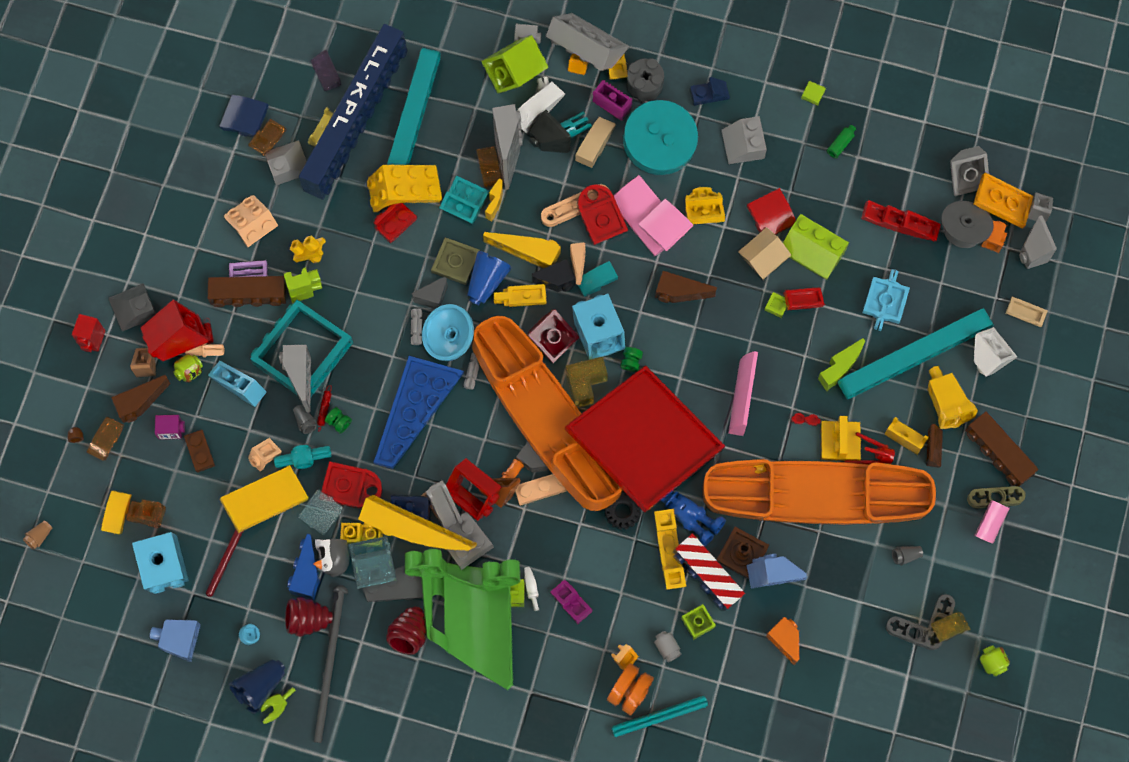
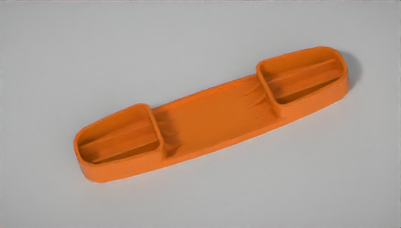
M495 316L481 322L474 330L472 350L498 398L534 451L583 508L599 511L614 504L619 499L622 489L564 429L567 424L581 415V412L555 376L543 363L542 352L510 318Z
M759 459L718 463L710 467L703 481V500L707 508L714 513L740 518L805 524H876L904 522L925 517L935 506L936 487L933 478L924 470L883 463L867 465L822 461H769ZM764 465L766 471L759 474L755 473L754 471L757 469L756 467L753 468V466Z

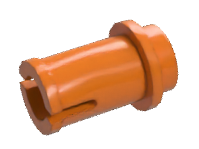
M514 459L506 472L502 473L501 478H516L524 465L519 460Z

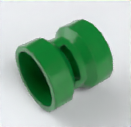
M626 347L623 353L625 357L621 361L620 367L630 372H637L640 367L639 360L642 359L643 352L637 348Z
M335 407L326 416L325 422L329 426H334L335 430L341 434L349 427L352 419L348 415H343L342 410Z

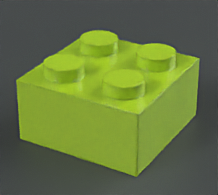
M704 604L681 617L693 640L714 629L716 626Z

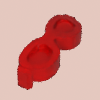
M796 413L791 418V422L794 424L807 423L811 426H817L821 421L814 414L804 417L802 413Z

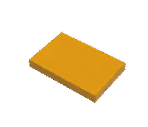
M985 172L981 177L973 205L1020 228H1024L1034 196Z

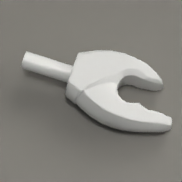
M525 567L526 592L528 598L532 600L534 611H538L536 597L539 595L536 581L530 567Z

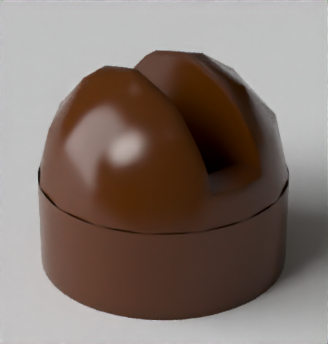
M73 427L68 431V442L78 443L84 440L83 432L80 428Z

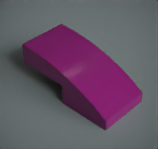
M565 579L550 591L556 601L577 624L593 612L588 604L578 595V592Z

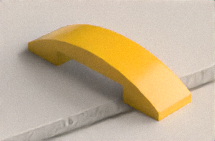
M674 509L655 511V525L666 589L686 587L682 564H679L673 556L675 555L673 550L679 545Z

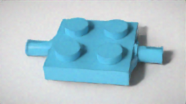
M891 270L889 279L876 277L872 279L863 313L877 318L875 330L878 328V331H881L884 321L900 323L910 287L896 282L899 273L897 270Z

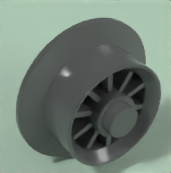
M953 202L942 213L941 221L945 236L949 242L957 247H974L986 241L993 232V220L990 214L973 205V202Z

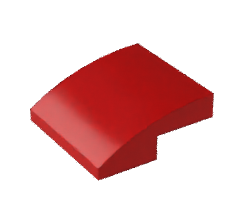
M780 188L747 204V209L755 220V226L760 233L767 227L776 235L792 227L796 221Z

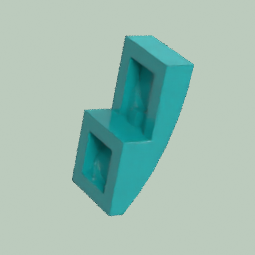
M608 261L584 274L581 285H578L583 297H586L601 290L602 286L618 280V276L611 262Z

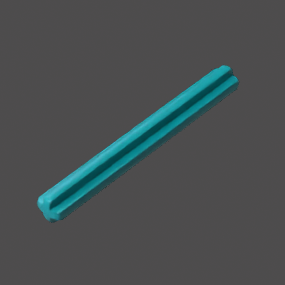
M701 696L612 726L613 735L618 737L707 707L708 701L705 696Z

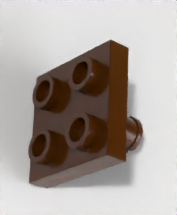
M734 527L717 558V562L749 579L747 565L752 564L753 559L764 557L770 545Z

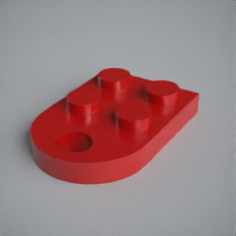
M591 185L580 193L577 207L593 246L628 231L617 202L608 188L602 185ZM588 191H596L598 195L597 199H589L587 195Z
M329 462L320 500L362 509L365 499L370 497L367 494V489L371 486L376 487L377 493L375 496L380 498L382 495V484L379 477L370 470Z

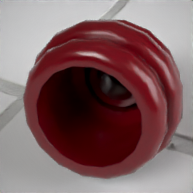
M304 597L290 599L287 602L285 613L286 631L290 635L294 634L297 637H302L304 634L310 635L312 632L326 629L328 624L332 623V612H329L327 606H321L318 602L314 603L311 599H305Z
M416 606L407 608L388 626L386 641L392 649L402 654L413 655L424 646L426 628L423 610Z

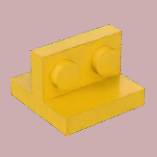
M839 416L838 421H822L821 460H861V438L856 436V432L861 433L860 422H848V416Z

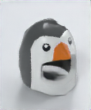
M315 540V547L318 550L320 560L313 564L331 577L342 575L347 570L350 562V550L347 540Z

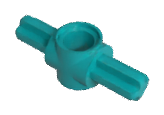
M309 445L296 446L291 450V454L274 457V464L276 468L294 465L296 469L309 468L314 464V460L331 457V449L329 446L311 449Z

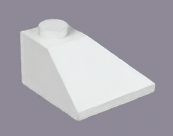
M994 327L975 335L974 363L977 365L978 371L986 377L994 374L1017 358L1016 354Z

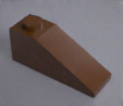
M663 271L655 298L664 303L713 298L716 295L717 287Z
M163 375L111 397L119 418L123 423L137 420V417L141 416L171 384L167 376Z

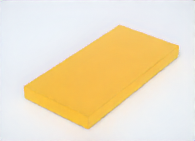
M288 466L220 497V501L239 533L307 501L309 497L291 466Z

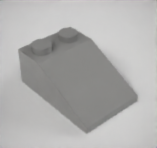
M283 345V352L279 354L282 369L286 371L306 412H310L311 356L307 345Z

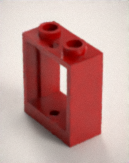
M467 458L455 466L446 484L453 501L477 521L483 516L488 517L493 511L492 505L500 498L499 492L502 486ZM464 477L488 496L485 503H482L461 486Z

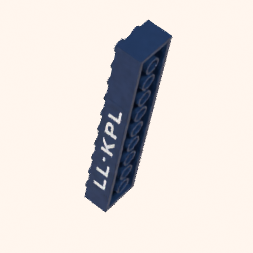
M383 24L299 175L304 192L324 200L326 195L330 194L332 183L335 179L339 178L342 165L347 163L351 149H354L357 145L358 136L365 131L368 118H372L375 111L374 107L377 103L381 102L384 89L389 87L393 73H396L399 69L400 60L404 59L408 49L403 31Z

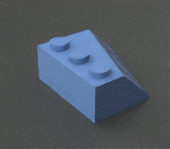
M776 554L765 555L764 557L753 559V563L747 565L751 589L807 580V574L784 556L777 557Z

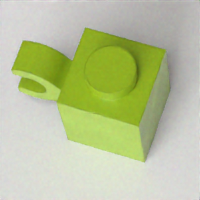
M520 579L519 584L511 586V607H525L524 579Z

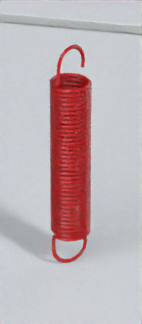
M327 388L323 392L317 419V425L320 426V430L321 426H325V418L332 395L331 390L327 391Z

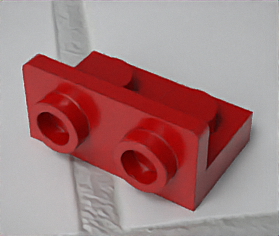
M404 203L389 205L384 213L377 215L374 220V227L391 244L417 220V216Z

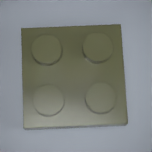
M445 237L432 266L431 273L467 285L473 271L476 254L480 250Z

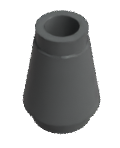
M298 405L293 409L299 431L303 432V434H309L317 428L316 420L309 412H306L303 405Z
M897 546L896 549L892 550V558L896 565L900 564L902 566L923 557L921 546Z

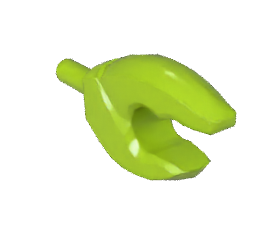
M293 687L283 696L279 693L266 700L261 707V712L270 706H273L274 710L263 720L264 724L277 719L282 714L287 705L286 699L296 691Z

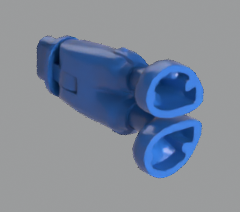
M671 491L660 500L665 504L666 509H674L675 518L683 525L684 529L694 531L704 547L712 541L714 534L717 535L726 522V519L721 516L716 519L708 517L703 507L698 506L687 497L679 494L678 491ZM696 521L702 522L710 531L703 529Z

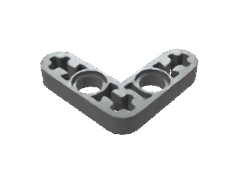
M947 594L940 596L936 601L927 628L900 617H892L886 623V631L894 637L928 650H937L943 643L955 607V600ZM945 599L948 600L950 606L945 609V612L937 613V610L941 612L943 604L940 602H943ZM936 617H941L944 620L945 624L943 627L939 628L934 624ZM898 622V627L904 628L905 625L908 627L903 635L901 634L903 630L897 629L893 631V627L890 624ZM912 628L917 629L920 634L919 638H911L909 630ZM935 631L942 632V634L938 633L935 640L938 643L931 645V641L928 638H931Z

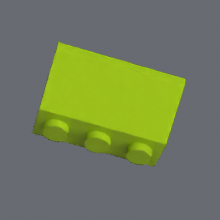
M800 214L783 244L791 254L789 258L827 280L846 252L849 242Z

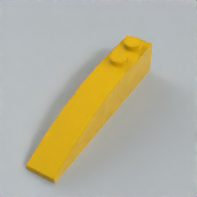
M375 495L365 499L358 520L364 522L365 526L380 529L384 535L395 536L429 547L470 551L477 545L472 540Z

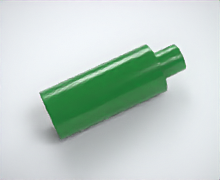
M853 125L844 128L829 146L827 153L833 158H838L854 138L856 128Z

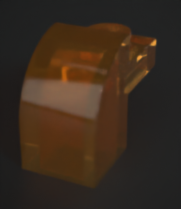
M142 499L141 502L131 501L126 520L145 524L153 528H160L166 507L160 502Z

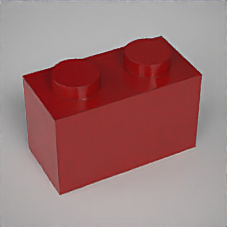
M79 314L72 336L81 347L80 349L86 352H92V350L98 352L106 331L97 318Z

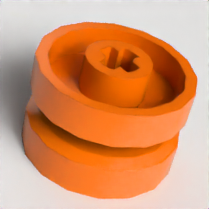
M631 663L625 668L607 698L609 703L617 706L625 697L626 700L622 705V711L630 716L641 705L654 680V677L645 672L636 682L635 679L639 673V668Z

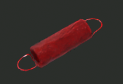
M204 323L203 326L209 339L207 343L211 344L214 342L211 323Z

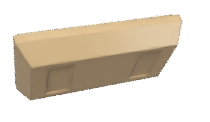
M1012 297L1005 314L1042 327L1048 310Z

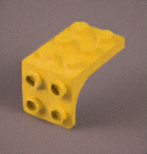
M382 165L367 180V187L370 190L371 196L370 205L373 207V212H379L384 207L397 203H439L442 201L436 165Z

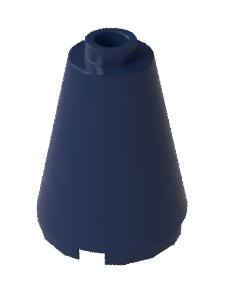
M272 659L231 681L229 688L241 704L248 705L246 709L249 712L256 714L284 677L285 666L279 660L275 661Z

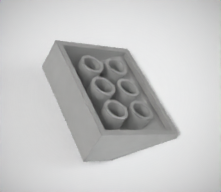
M515 104L492 108L495 143L505 190L509 189L520 154V146L523 145L521 115L519 110L516 111Z

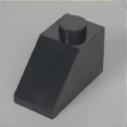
M567 259L532 273L534 284H545V288L556 292H566L575 286L576 279Z

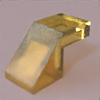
M956 612L931 623L940 642L947 641L958 634L971 630L962 612Z

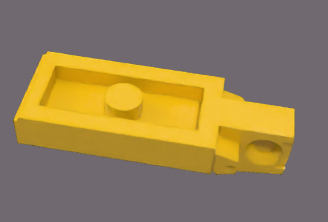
M545 284L508 286L506 289H503V292L494 293L493 295L494 304H504V306L509 307L547 304Z

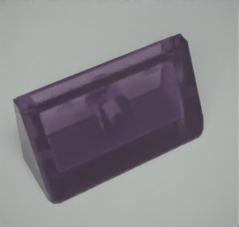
M327 50L322 51L311 60L324 91L341 85L340 78Z

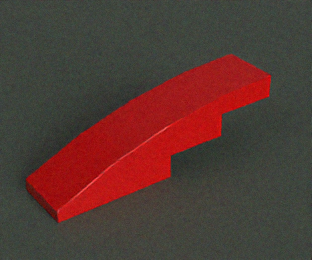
M870 200L865 203L861 219L878 226L930 241H937L941 226L940 223L910 210L904 212L890 205L884 207Z

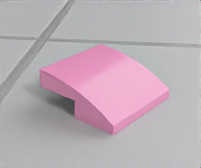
M666 199L638 224L666 252L693 227V224Z

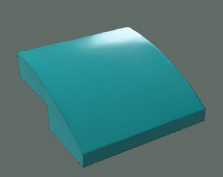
M456 175L449 192H446L439 208L473 224L483 208L490 191Z

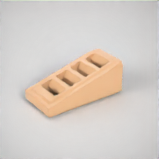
M584 242L571 244L570 256L577 285H581L586 255Z

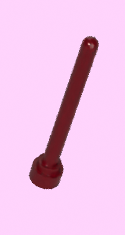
M235 530L208 586L206 596H213L243 531L238 533Z

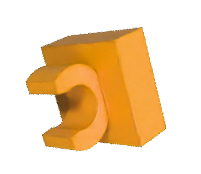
M627 644L624 647L622 645L618 646L620 652L617 655L611 654L622 670H625L629 663L633 664L639 657L632 647Z

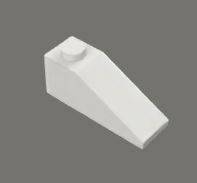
M553 82L549 83L518 109L521 115L522 130L528 135L543 111L547 110L550 112L565 95Z

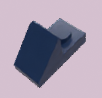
M709 77V82L706 84L690 86L694 106L730 99L726 81Z

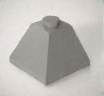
M299 140L264 152L276 186L299 178L307 162Z
M980 146L961 150L950 161L954 196L977 191L982 175L985 172L989 174L987 153Z
M1043 215L1039 216L1020 251V260L1027 269L1048 263L1057 250Z

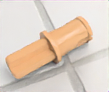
M205 343L186 351L185 354L206 358L207 356H222L225 349L222 344Z

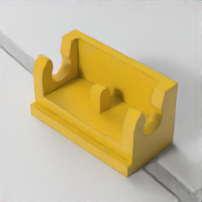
M897 417L893 419L884 434L918 455L928 439V436H923L898 421Z

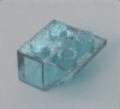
M387 536L348 544L358 589L397 580Z

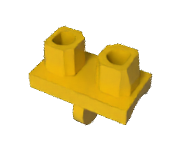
M311 235L306 237L303 243L299 240L292 241L290 250L294 253L293 260L296 263L308 259L313 263L320 262L324 254L322 246L326 240L323 237L315 239Z

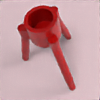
M856 432V436L878 446L877 449L864 448L866 451L875 453V458L878 460L845 461V463L867 465L872 463L891 464L894 460L895 450L888 448V445L879 443Z

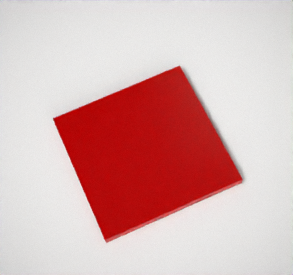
M646 365L564 428L645 513L725 448V445Z

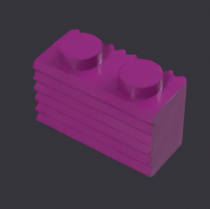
M602 80L593 91V102L621 121L632 110V98H629V96H626V94H623V92H620V90H617V88H614L605 80Z

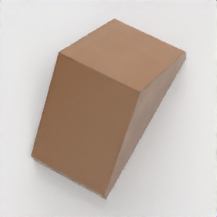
M136 348L130 366L136 377L156 376V358H153L148 353V348Z

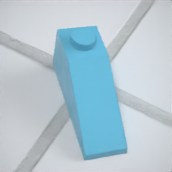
M219 361L208 374L214 381L254 407L266 394L264 388L255 379L222 361Z

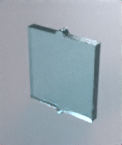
M317 489L298 518L307 523L309 528H314L325 536L344 507L335 502L333 497H329Z

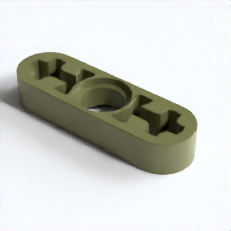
M1018 486L974 489L968 495L967 502L973 508H988L992 500L991 494L997 492L1002 498L997 503L1004 506H1017L1024 501L1025 491ZM1014 492L1020 495L1017 500H1015V497H1008L1007 502L1005 501L1006 496H1011ZM985 493H987L988 503H986V499H981L979 503H977L976 500H973L972 498L975 496V494H977L979 498L985 497Z

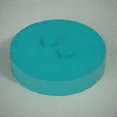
M665 100L650 101L636 108L629 116L623 133L624 149L631 162L639 169L654 175H667L682 169L691 160L698 142L697 126L692 116L680 105Z

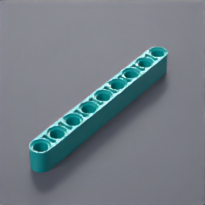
M427 48L421 49L387 165L410 164L440 62V51Z
M984 308L841 378L837 383L846 399H851L975 337L977 333L992 328L994 324Z

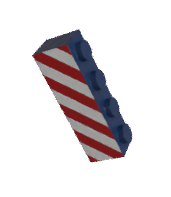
M693 533L673 550L675 560L687 567L689 576L701 583L700 588L705 594H710L714 598L713 603L720 610L726 611L745 594Z

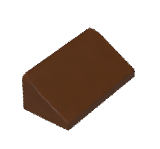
M932 424L928 429L926 465L941 467L943 431L935 424Z

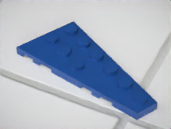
M412 356L408 357L374 464L390 469L396 466L462 377L464 371Z

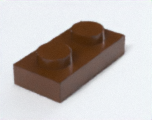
M203 430L185 435L184 438L196 472L214 467L215 463Z

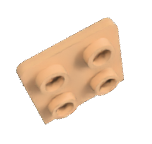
M255 196L244 199L242 203L230 209L224 215L226 221L238 232L247 247L278 226L269 209Z

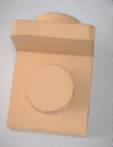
M268 438L251 449L248 459L251 465L261 472L264 470L265 464L274 460V457L280 456L282 451Z

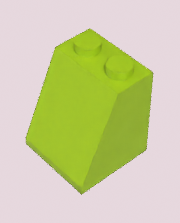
M532 35L517 40L481 61L497 93L518 88L549 68Z

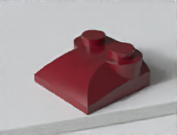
M555 309L543 316L527 333V336L552 363L580 338Z

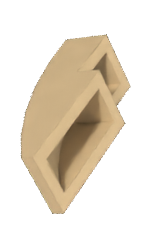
M599 117L576 153V161L593 168L616 124Z

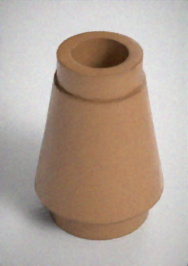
M44 520L25 533L23 541L34 550L36 547L41 546L53 528Z

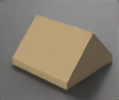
M767 227L738 252L762 280L791 256L778 236Z

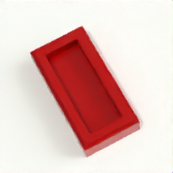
M821 287L786 290L784 292L787 310L819 308L825 305Z

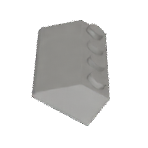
M573 13L554 16L546 34V37L551 39L553 44L563 46L567 52L580 56L581 60L594 64L596 69L602 71L612 68L629 47L627 44Z

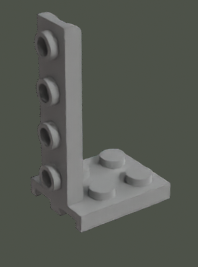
M443 481L433 484L426 491L442 527L477 543L476 547L470 551L446 549L461 570L494 548L470 514L465 512L460 516Z

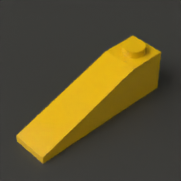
M484 232L483 234L485 243L543 269L554 265L561 253V246L553 240L548 241L542 238Z

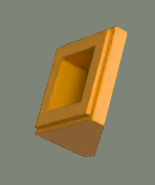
M571 54L568 71L585 75L589 62L581 60L580 56L576 54Z

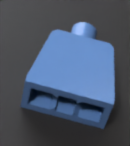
M165 620L163 629L152 627L150 639L159 640L158 648L162 651L191 661L201 625L198 621Z

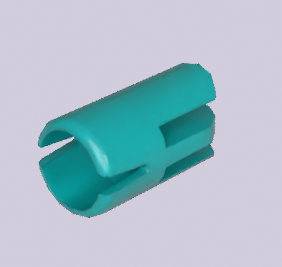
M584 111L560 123L570 134V138L592 128L591 123L581 127L589 121L588 117L582 118L585 115Z

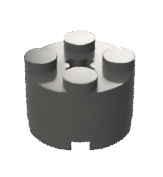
M653 58L635 61L629 66L627 74L628 92L640 101L656 99L663 89V68Z

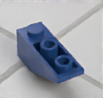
M307 534L306 538L302 539L300 543V557L295 559L293 566L295 572L293 576H290L287 587L293 595L314 600L320 579L318 568L313 564L317 562L313 538Z

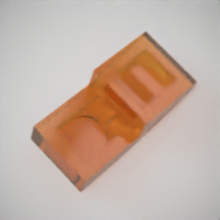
M269 119L262 131L258 130L248 146L265 155L286 132V128Z
M495 146L478 149L477 156L484 187L494 186L499 178L502 180Z
M106 417L96 432L87 453L105 461L113 443L118 441L124 425Z

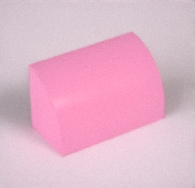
M991 500L975 536L993 544L1010 508Z

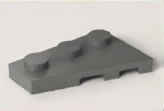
M405 565L361 582L368 602L423 598L421 577L406 575Z

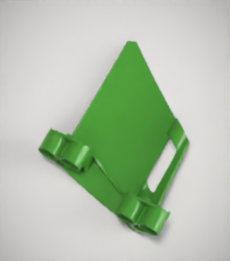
M429 549L424 551V553L418 551L405 553V574L421 577L426 638L481 675L509 690L513 685L511 586L520 583V562L517 560H505L501 564L486 562L482 564V568L467 566L461 570L458 565L444 561L442 551L438 549ZM434 595L444 597L445 635L433 627L432 597Z

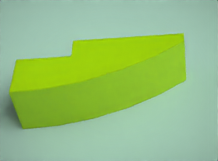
M864 338L834 355L829 363L831 367L820 373L818 380L826 391L835 386L853 367L865 343Z

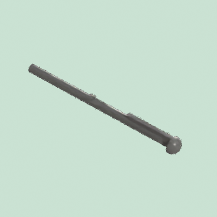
M338 585L333 590V618L328 632L330 639L325 671L322 676L323 684L314 736L315 743H322L344 594H348V589L343 585Z

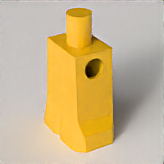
M939 366L932 367L929 370L932 380H929L927 390L938 414L940 429L958 428L975 418L978 409L966 397L953 373L943 376Z

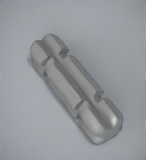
M417 308L411 310V318H413L411 320V335H413L411 337V344L416 346L422 344V336H420L422 334V319H420L422 317V310Z
M474 352L471 354V362H469L466 374L467 379L464 382V388L470 390L474 389V380H476L479 370L478 360Z

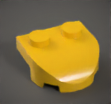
M698 187L693 189L689 196H686V217L692 224L725 222L723 197L720 192L717 194L710 187Z

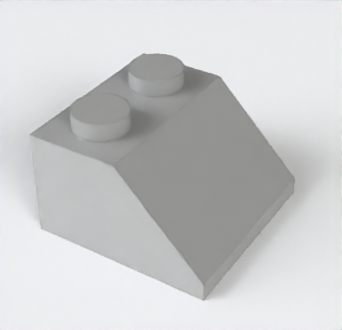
M760 116L740 119L722 129L728 164L765 159L767 149Z

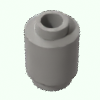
M663 631L656 636L657 640L654 641V644L663 659L670 662L681 655L679 651L681 648L671 632Z

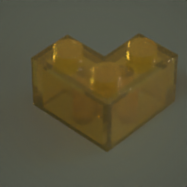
M603 357L566 365V376L574 404L577 407L594 403L591 385L606 382L608 378Z

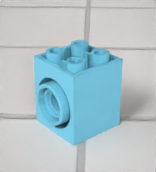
M609 294L597 295L591 300L580 301L572 306L574 325L589 361L625 349L624 330Z
M170 532L132 543L144 590L157 594L164 592L166 587L179 588L184 586V582L189 581L177 535ZM163 556V562L158 565L157 559Z

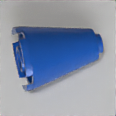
M478 251L467 296L470 297L469 301L476 305L484 304L511 271V265L496 257L488 256V253Z

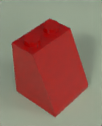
M174 299L141 327L143 340L148 346V353L153 358L157 357L162 361L209 341L199 315Z

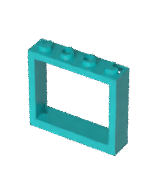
M296 300L294 304L291 303L288 306L283 318H279L276 321L275 328L271 333H267L264 336L260 347H256L253 350L250 359L254 366L297 395L290 379L264 362L262 358L301 311L340 338L339 342L311 376L312 397L352 346L353 340L350 335Z

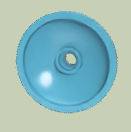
M454 304L442 305L432 311L427 317L422 330V341L426 351L432 357L441 361H452L462 356L468 350L474 336V324L471 316L465 309Z

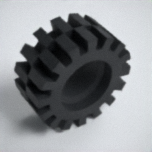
M621 492L619 499L614 504L605 508V516L608 519V523H611L614 528L618 527L619 530H622V528H625V530L629 529L630 526L632 528L638 522L641 508L624 492ZM620 504H625L630 508L631 512L629 516L621 518L615 513L616 507Z

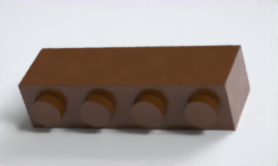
M284 276L208 277V301L214 307H224V305L242 307L248 304L258 307L262 306V304H270L272 306L286 304L287 286Z
M987 411L969 424L965 430L969 439L980 446V450L985 456L991 458L995 468L1006 475V479L1011 485L1020 487L1039 470Z

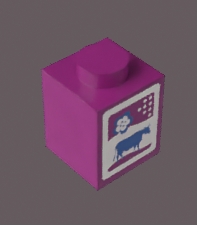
M155 415V435L158 439H182V432H185V422L182 421L179 415Z

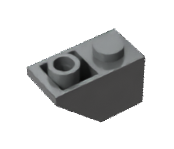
M529 442L526 443L516 456V459L531 473L550 471Z

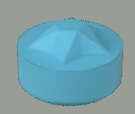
M247 624L240 629L239 638L242 643L251 645L259 640L260 631L257 626Z

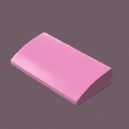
M638 175L618 191L614 198L623 219L651 253L657 256L664 249L643 231L638 224L661 201Z
M758 352L748 353L740 359L728 434L744 436Z

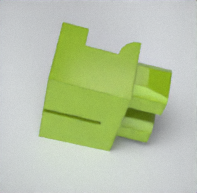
M305 267L302 269V274L293 277L291 272L284 273L292 303L296 300L301 301L314 297L313 291L322 289L317 269L307 272Z

